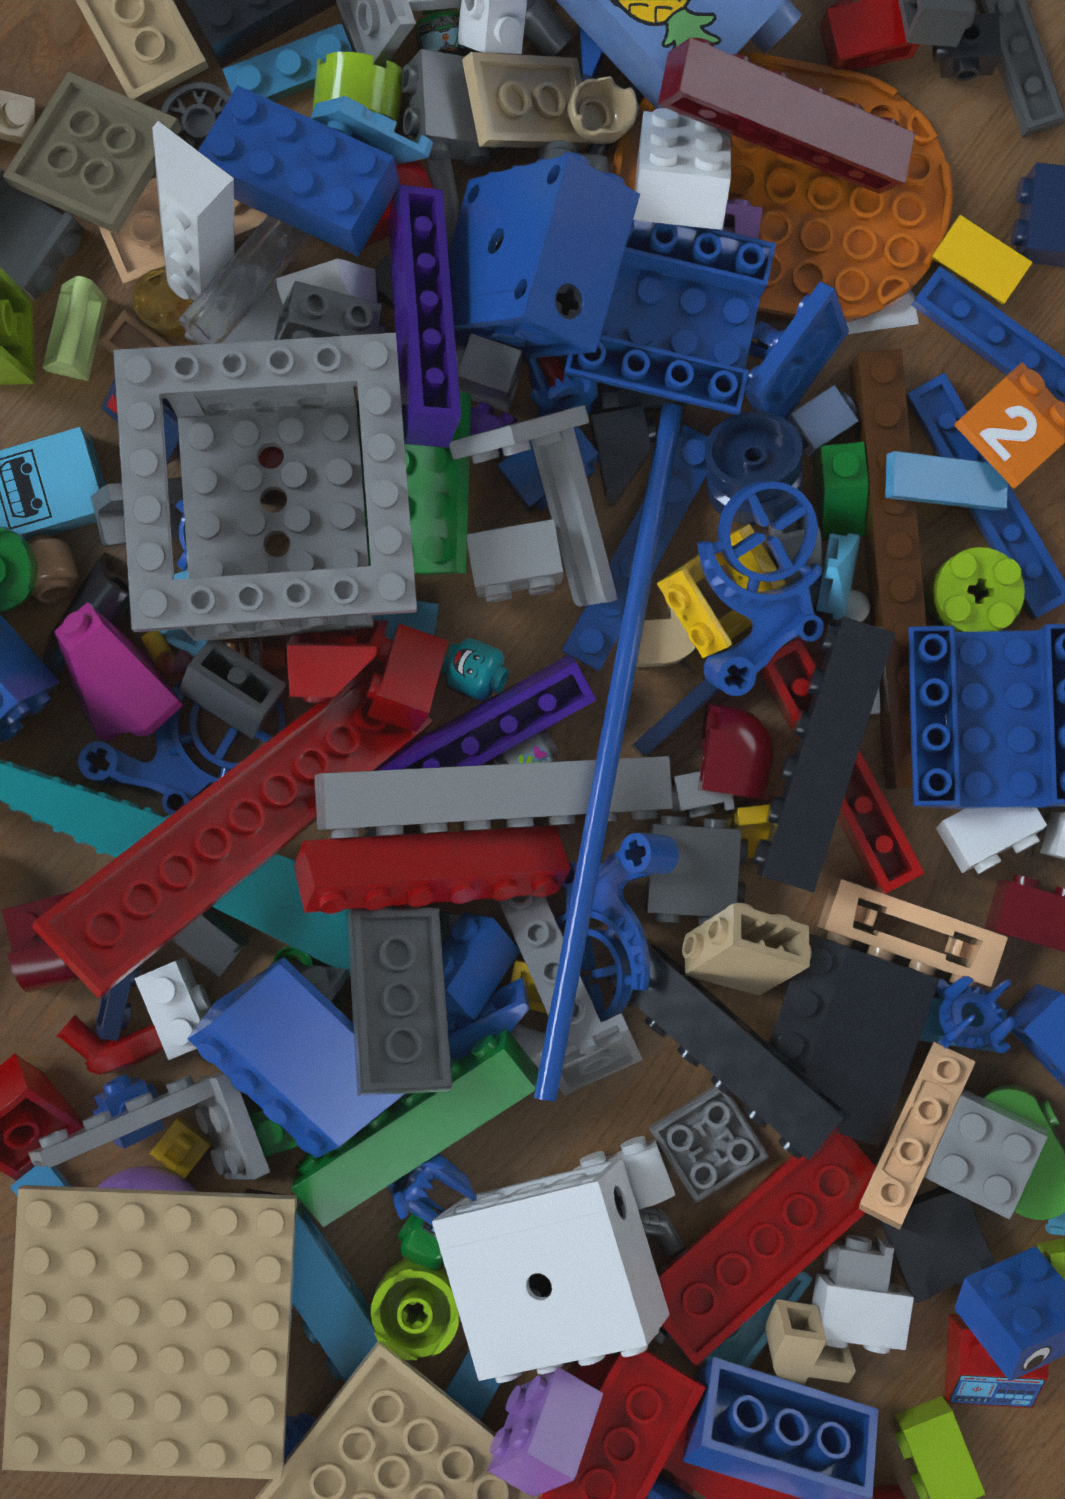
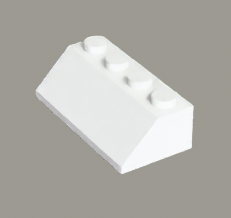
M158 121L152 127L167 282L179 297L185 300L190 298L202 307L234 272V178Z

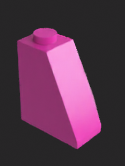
M89 602L78 611L68 615L63 624L54 631L82 713L97 737L102 741L116 739L119 733L132 732L136 737L151 735L183 706L153 661Z

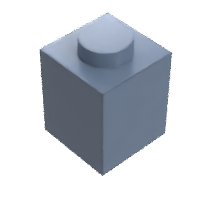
M833 385L792 412L786 421L791 423L801 437L802 450L809 458L815 454L820 446L829 445L851 431L858 422L855 416L857 408L848 394L845 392L840 394L836 386Z

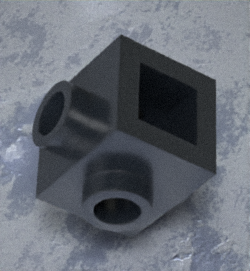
M975 13L971 27L965 29L957 47L932 45L933 61H940V78L954 77L958 81H968L978 76L993 74L1001 57L999 13Z

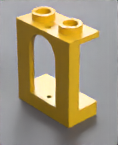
M750 523L730 533L732 546L754 533ZM762 543L737 558L741 564L753 572L766 573L777 570ZM722 552L715 554L719 565L721 566L725 563L737 585L747 589L749 577L733 569L724 558ZM698 554L659 581L657 585L665 596L668 606L673 609L686 630L689 640L697 648L702 658H705L731 646V640L751 626L752 623L746 616L734 610H731L719 620L717 619L696 585L697 582L705 577ZM784 579L771 582L760 581L758 591L777 589L786 585Z

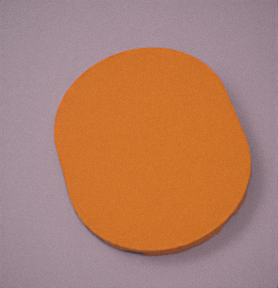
M738 52L737 54L750 58L754 65L769 71L784 72L790 76L792 81L806 87L822 88L832 98L842 102L857 103L863 107V111L877 117L895 119L899 122V126L915 132L905 184L881 194L730 134L731 181L727 200L742 199L749 201L752 206L762 207L758 239L776 243L768 284L760 297L757 315L792 321L796 316L801 300L806 295L811 294L819 282L835 289L846 322L868 317L894 304L920 281L932 265L934 260L931 257L947 234L953 204L951 170L949 162H946L938 142V134L921 110H916L907 100L901 97L897 89L867 74L844 68L834 70L833 66L773 55ZM645 97L638 104L639 110L633 126L618 140L612 173L625 180L624 185L634 191L643 111L653 112L656 109Z

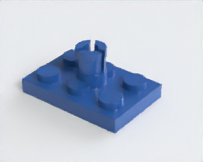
M819 282L813 292L801 300L796 316L786 330L778 331L765 322H759L754 326L752 337L758 341L757 343L751 341L748 354L763 360L761 365L754 367L748 375L744 391L754 411L779 415L787 420L849 333L834 288Z

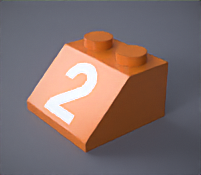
M1021 362L964 414L954 426L1014 489L1065 443V403L1058 401L1045 387L1043 378L1036 371L1028 369Z

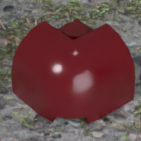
M711 703L706 705L700 742L703 756L698 790L727 794L733 797L767 800L773 762V743L765 724L753 713L737 707Z
M71 892L2 909L12 953L7 954L18 984L25 992L32 993L79 980V977L32 928L34 921Z

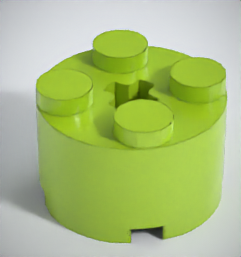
M333 52L326 54V63L320 58L317 60L313 109L317 103L346 96L364 105L370 111L382 114L396 121L395 132L399 127L402 69L397 64L388 60L386 68L373 65L374 56L364 53Z
M975 547L959 552L943 562L930 576L925 590L926 608L939 626H954L955 632L1000 631L1014 621L1022 608L1025 589L1021 568L1015 560L991 548ZM973 586L976 592L980 593V600L976 602L975 596L968 594V589Z
M403 1258L383 1274L371 1304V1321L378 1342H382L401 1359L417 1360L418 1358L441 1353L451 1343L458 1329L460 1315L444 1266L439 1270H433L411 1263L406 1258ZM417 1302L424 1305V1309L419 1308L416 1313L409 1310L410 1305H415Z

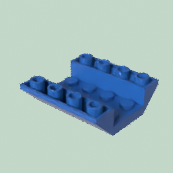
M633 220L596 352L568 355L564 374L739 415L749 370L745 369L758 306L760 297L768 284L776 243L718 229Z
M1045 624L1039 630L980 632H955L954 626L908 627L913 806L945 809L1046 808L1065 806V624Z

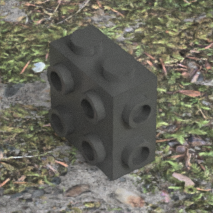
M421 49L404 66L401 74V89L406 93V111L403 118L404 133L408 135V139L411 141L418 140L423 135L433 142L427 159L464 160L470 166L488 164L505 147H479L462 62L465 56Z
M294 281L277 317L274 340L385 333L386 323L379 321L382 304Z
M661 816V824H650V834H663L672 837L679 849L677 865L671 872L647 876L645 910L648 913H655V921L679 923L681 922V915L698 916V923L703 924V922L720 913L729 905L745 903V883L738 882L739 865H746L748 840L741 838V830L730 829L731 820L704 819V827L687 826V817Z

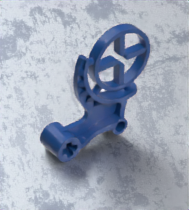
M758 481L741 488L730 498L722 511L718 525L719 541L714 543L701 541L698 543L701 566L712 590L727 606L746 616L752 623V632L748 637L729 649H723L709 655L704 664L706 680L712 686L731 696L746 694L756 681V673L764 668L773 655L789 640L799 637L812 642L823 634L824 624L821 618L814 614L809 586L820 577L822 568L817 563L810 566L806 564L816 544L818 532L817 518L810 501L801 491L791 485L776 481ZM766 489H779L789 494L798 505L774 519L770 526L773 529L782 530L799 518L804 517L805 532L803 542L795 557L790 560L779 538L768 536L766 542L780 569L766 573L753 572L741 564L737 558L761 544L765 540V535L754 532L732 546L730 540L732 520L739 506L745 501L757 525L767 527L770 521L755 493ZM722 552L724 558L733 569L749 577L747 589L735 584L724 573L715 554ZM797 571L801 573L782 587L768 591H758L760 581H778L793 575ZM733 665L735 667L730 669L732 676L727 680L725 677L730 675L727 669Z
M182 679L174 687L173 691L184 706L187 697L179 692ZM279 700L276 706L279 715L278 733L287 727L286 712L281 700ZM194 702L190 714L191 732L181 734L182 706L157 729V752L152 761L147 763L140 762L109 744L99 741L86 745L80 751L78 767L84 776L99 784H125L129 787L143 788L164 795L162 799L163 809L168 814L173 815L176 812L173 809V803L176 799L183 798L184 805H186L239 764L224 761L238 736V731L233 727L230 728L213 756L204 746L198 727L201 709L209 713L211 712ZM260 729L255 737L266 743L274 736ZM194 742L205 758L222 768L220 777H214L201 770L192 761L184 745ZM98 755L102 758L105 757L110 762V766L106 771L102 769L98 771V767L93 764Z
M631 833L623 840L620 850L611 853L600 864L590 917L602 921L608 925L607 930L588 929L581 970L592 971L590 974L592 979H605L617 975L616 992L611 1004L605 1011L599 984H587L590 981L589 976H580L601 1022L623 1012L630 999L632 989L648 991L650 960L647 940L640 921L623 897V889L628 882L653 874H668L675 868L679 859V849L676 842L670 836ZM569 862L571 870L562 883V886L566 888V913L556 919L559 929H565L577 862ZM591 936L599 939L606 945L613 956L615 965L595 970L596 963Z

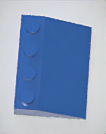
M285 958L280 959L217 1000L187 1038L206 1061L215 1064L230 1078L232 1085L237 1090L247 1094L263 1109L268 1119L283 1127L296 1140L297 1145L302 1150L312 1154L315 1158L340 1147L404 1095H357L353 1023Z

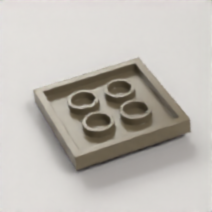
M68 72L5 171L3 178L9 186L118 234L156 171L152 127L159 121L176 135L179 134L182 128L177 118Z

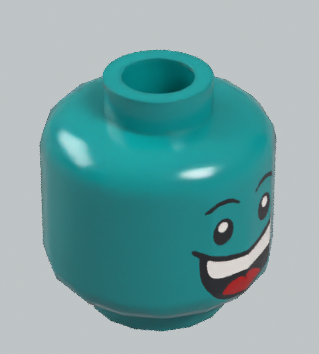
M466 638L460 644L453 643L445 655L441 670L442 674L446 675V683L451 690L478 701L486 700L493 692L500 693L509 676V669L504 668L505 658L503 652L498 648L473 638Z

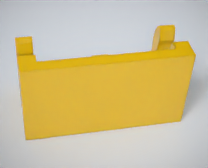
M961 215L954 221L931 257L936 262H940L995 298L1002 305L1005 304L1033 263Z

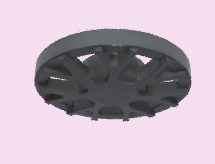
M188 83L177 88L167 97L161 112L168 115L170 112L182 115V125H180L182 129L177 136L186 133L190 138L187 143L195 149L196 142H204L217 120L216 117L220 115L224 108L222 107L224 101L227 103L230 96L220 87L210 83ZM196 92H203L201 97H198ZM193 93L197 104L185 109L180 99L187 94ZM209 93L220 97L213 110L204 105ZM176 102L180 105L179 108L173 107Z

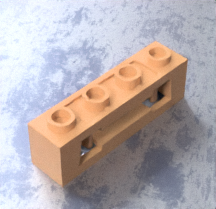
M833 878L817 925L828 930L826 937L828 940L848 947L852 946L853 940L870 945L868 954L891 962L895 954L911 959L909 968L934 976L936 968L952 973L949 981L951 983H954L962 976H969L974 980L969 986H977V983L989 987L992 986L1008 937L838 878ZM858 898L877 904V911L952 937L954 932H958L972 937L970 943H966L949 937L944 952L961 957L960 963L956 964L945 960L946 954L871 928L869 933L853 928L854 920L873 927L878 914L877 911L857 905Z
M936 1042L933 1043L859 1204L860 1210L900 1230L976 1061L949 1048L945 1049Z

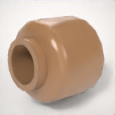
M39 535L31 538L28 544L32 547L37 561V582L31 596L46 603L67 598L79 581V574L71 546L63 540L54 539L50 535Z

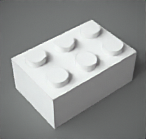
M667 108L655 109L653 112L643 111L635 191L640 193L633 220L722 230L731 181L730 134L684 115H679Z

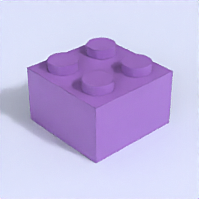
M559 1367L554 1372L541 1376L538 1375L522 1386H517L510 1394L505 1409L509 1414L505 1425L496 1433L491 1443L490 1454L493 1457L487 1471L532 1497L574 1481L603 1393Z

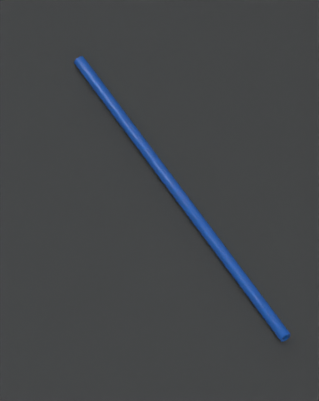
M663 404L661 408L534 1098L552 1102L557 1101L683 414V408L676 404Z

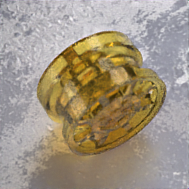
M166 268L148 271L141 276L133 289L132 303L134 310L149 329L163 337H176L186 333L194 308V301L190 298L185 300L179 297L170 288L167 282ZM161 275V276H159V277H156V278L152 279L151 281H148L149 279H151V278L154 277V276Z

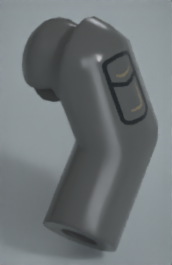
M651 1207L638 1210L646 1236H654L665 1256H670L683 1248L684 1244L664 1211Z

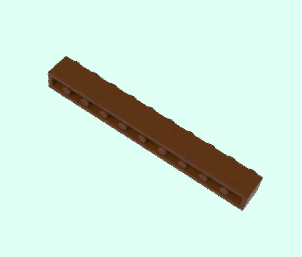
M902 349L858 352L849 365L851 396L857 408L855 416L858 419L857 424L854 426L855 442H864L869 484L864 545L871 625L895 632L879 684V717L886 789L912 788L908 627L926 626L916 502L885 498L886 454L894 451L911 453Z

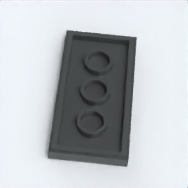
M439 908L350 909L347 912L357 1095L450 1091L452 1089Z

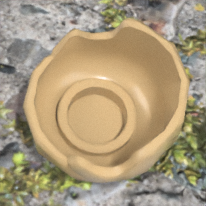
M612 76L598 79H586L575 87L567 109L573 128L579 136L593 144H611L625 135L633 126L639 106L636 94L631 87L626 89L620 88L615 84Z

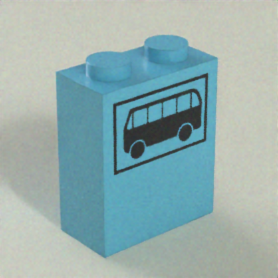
M77 427L0 450V526L7 527L20 534L28 543L35 536H53L97 523L91 496L106 484L92 436L82 427Z

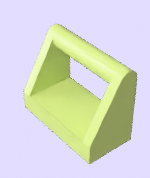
M75 276L61 286L42 367L47 372L89 381L108 300L91 279Z

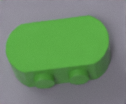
M1007 1084L990 1089L982 1098L1048 1129L1047 1140L1014 1211L1026 1218L1035 1220L1052 1219L1065 1212V1143H1062L1054 1128L1060 1125V1121L1048 1100L1040 1103L1036 1093L1023 1086Z

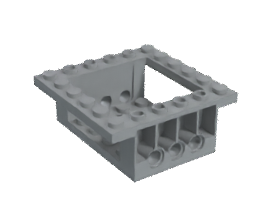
M396 333L113 350L131 626L134 632L183 629L194 641L372 629L374 628L373 615L417 612ZM356 386H358L371 566H369ZM163 398H167L178 417L189 579H174ZM268 447H277L284 453L283 462L273 469L265 468L259 463L260 453ZM272 490L281 491L287 496L286 506L277 513L268 512L262 507L263 497ZM283 534L289 538L290 548L285 555L273 557L266 552L265 544L270 536Z

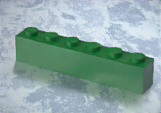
M507 1029L495 1037L493 1035L483 1037L473 1046L471 1053L459 1061L456 1058L450 1059L452 1089L450 1091L406 1093L340 1147L318 1158L308 1153L297 1163V1171L291 1190L323 1227L535 1091L539 1068Z

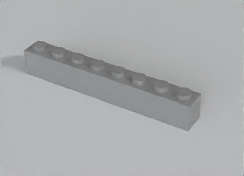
M669 756L619 759L608 821H617L616 812L631 811V820L655 819L658 818L657 810L673 809ZM596 760L314 775L317 830L331 829V838L359 837V827H376V835L404 834L403 825L420 824V833L448 831L447 822L459 821L464 822V830L491 829L490 820L506 819L507 827L534 826L533 817L549 816V825L575 823L576 814L587 813Z

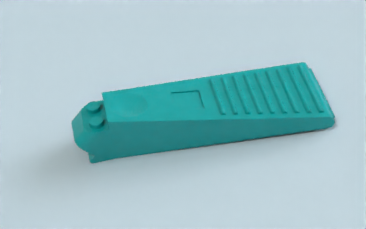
M0 759V802L9 804L12 811L31 815V819L34 822L53 826V831L56 833L73 836L76 843L95 847V851L98 854L111 855L117 858L171 816L162 817L159 811L145 807L141 810L138 804L128 800L120 802L117 797L104 792L98 793L85 786L76 785L61 778ZM275 854L212 906L334 968L347 969L349 976H351L347 912L350 909L333 914H325L321 911L305 913L294 870L296 860ZM387 906V907H385V908H397V907H395V906Z

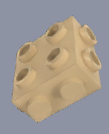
M733 903L685 935L682 946V954L685 958V975L759 996L810 967L811 946L809 945V926L791 921L790 917L786 915H771L755 910L749 904Z

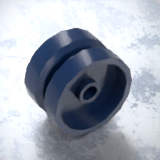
M763 411L741 412L739 415L724 419L712 429L705 443L707 491L711 504L719 514H722L727 502L737 491L754 482H781L791 485L802 492V441L795 427L784 418ZM766 489L755 493L770 522L797 504L789 494L779 489ZM744 501L737 509L732 522L743 525L749 523L750 525H757Z

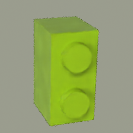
M942 1396L894 1415L900 1431L893 1433L902 1458L905 1460L911 1457L916 1472L909 1476L919 1499H976L986 1495L953 1411Z

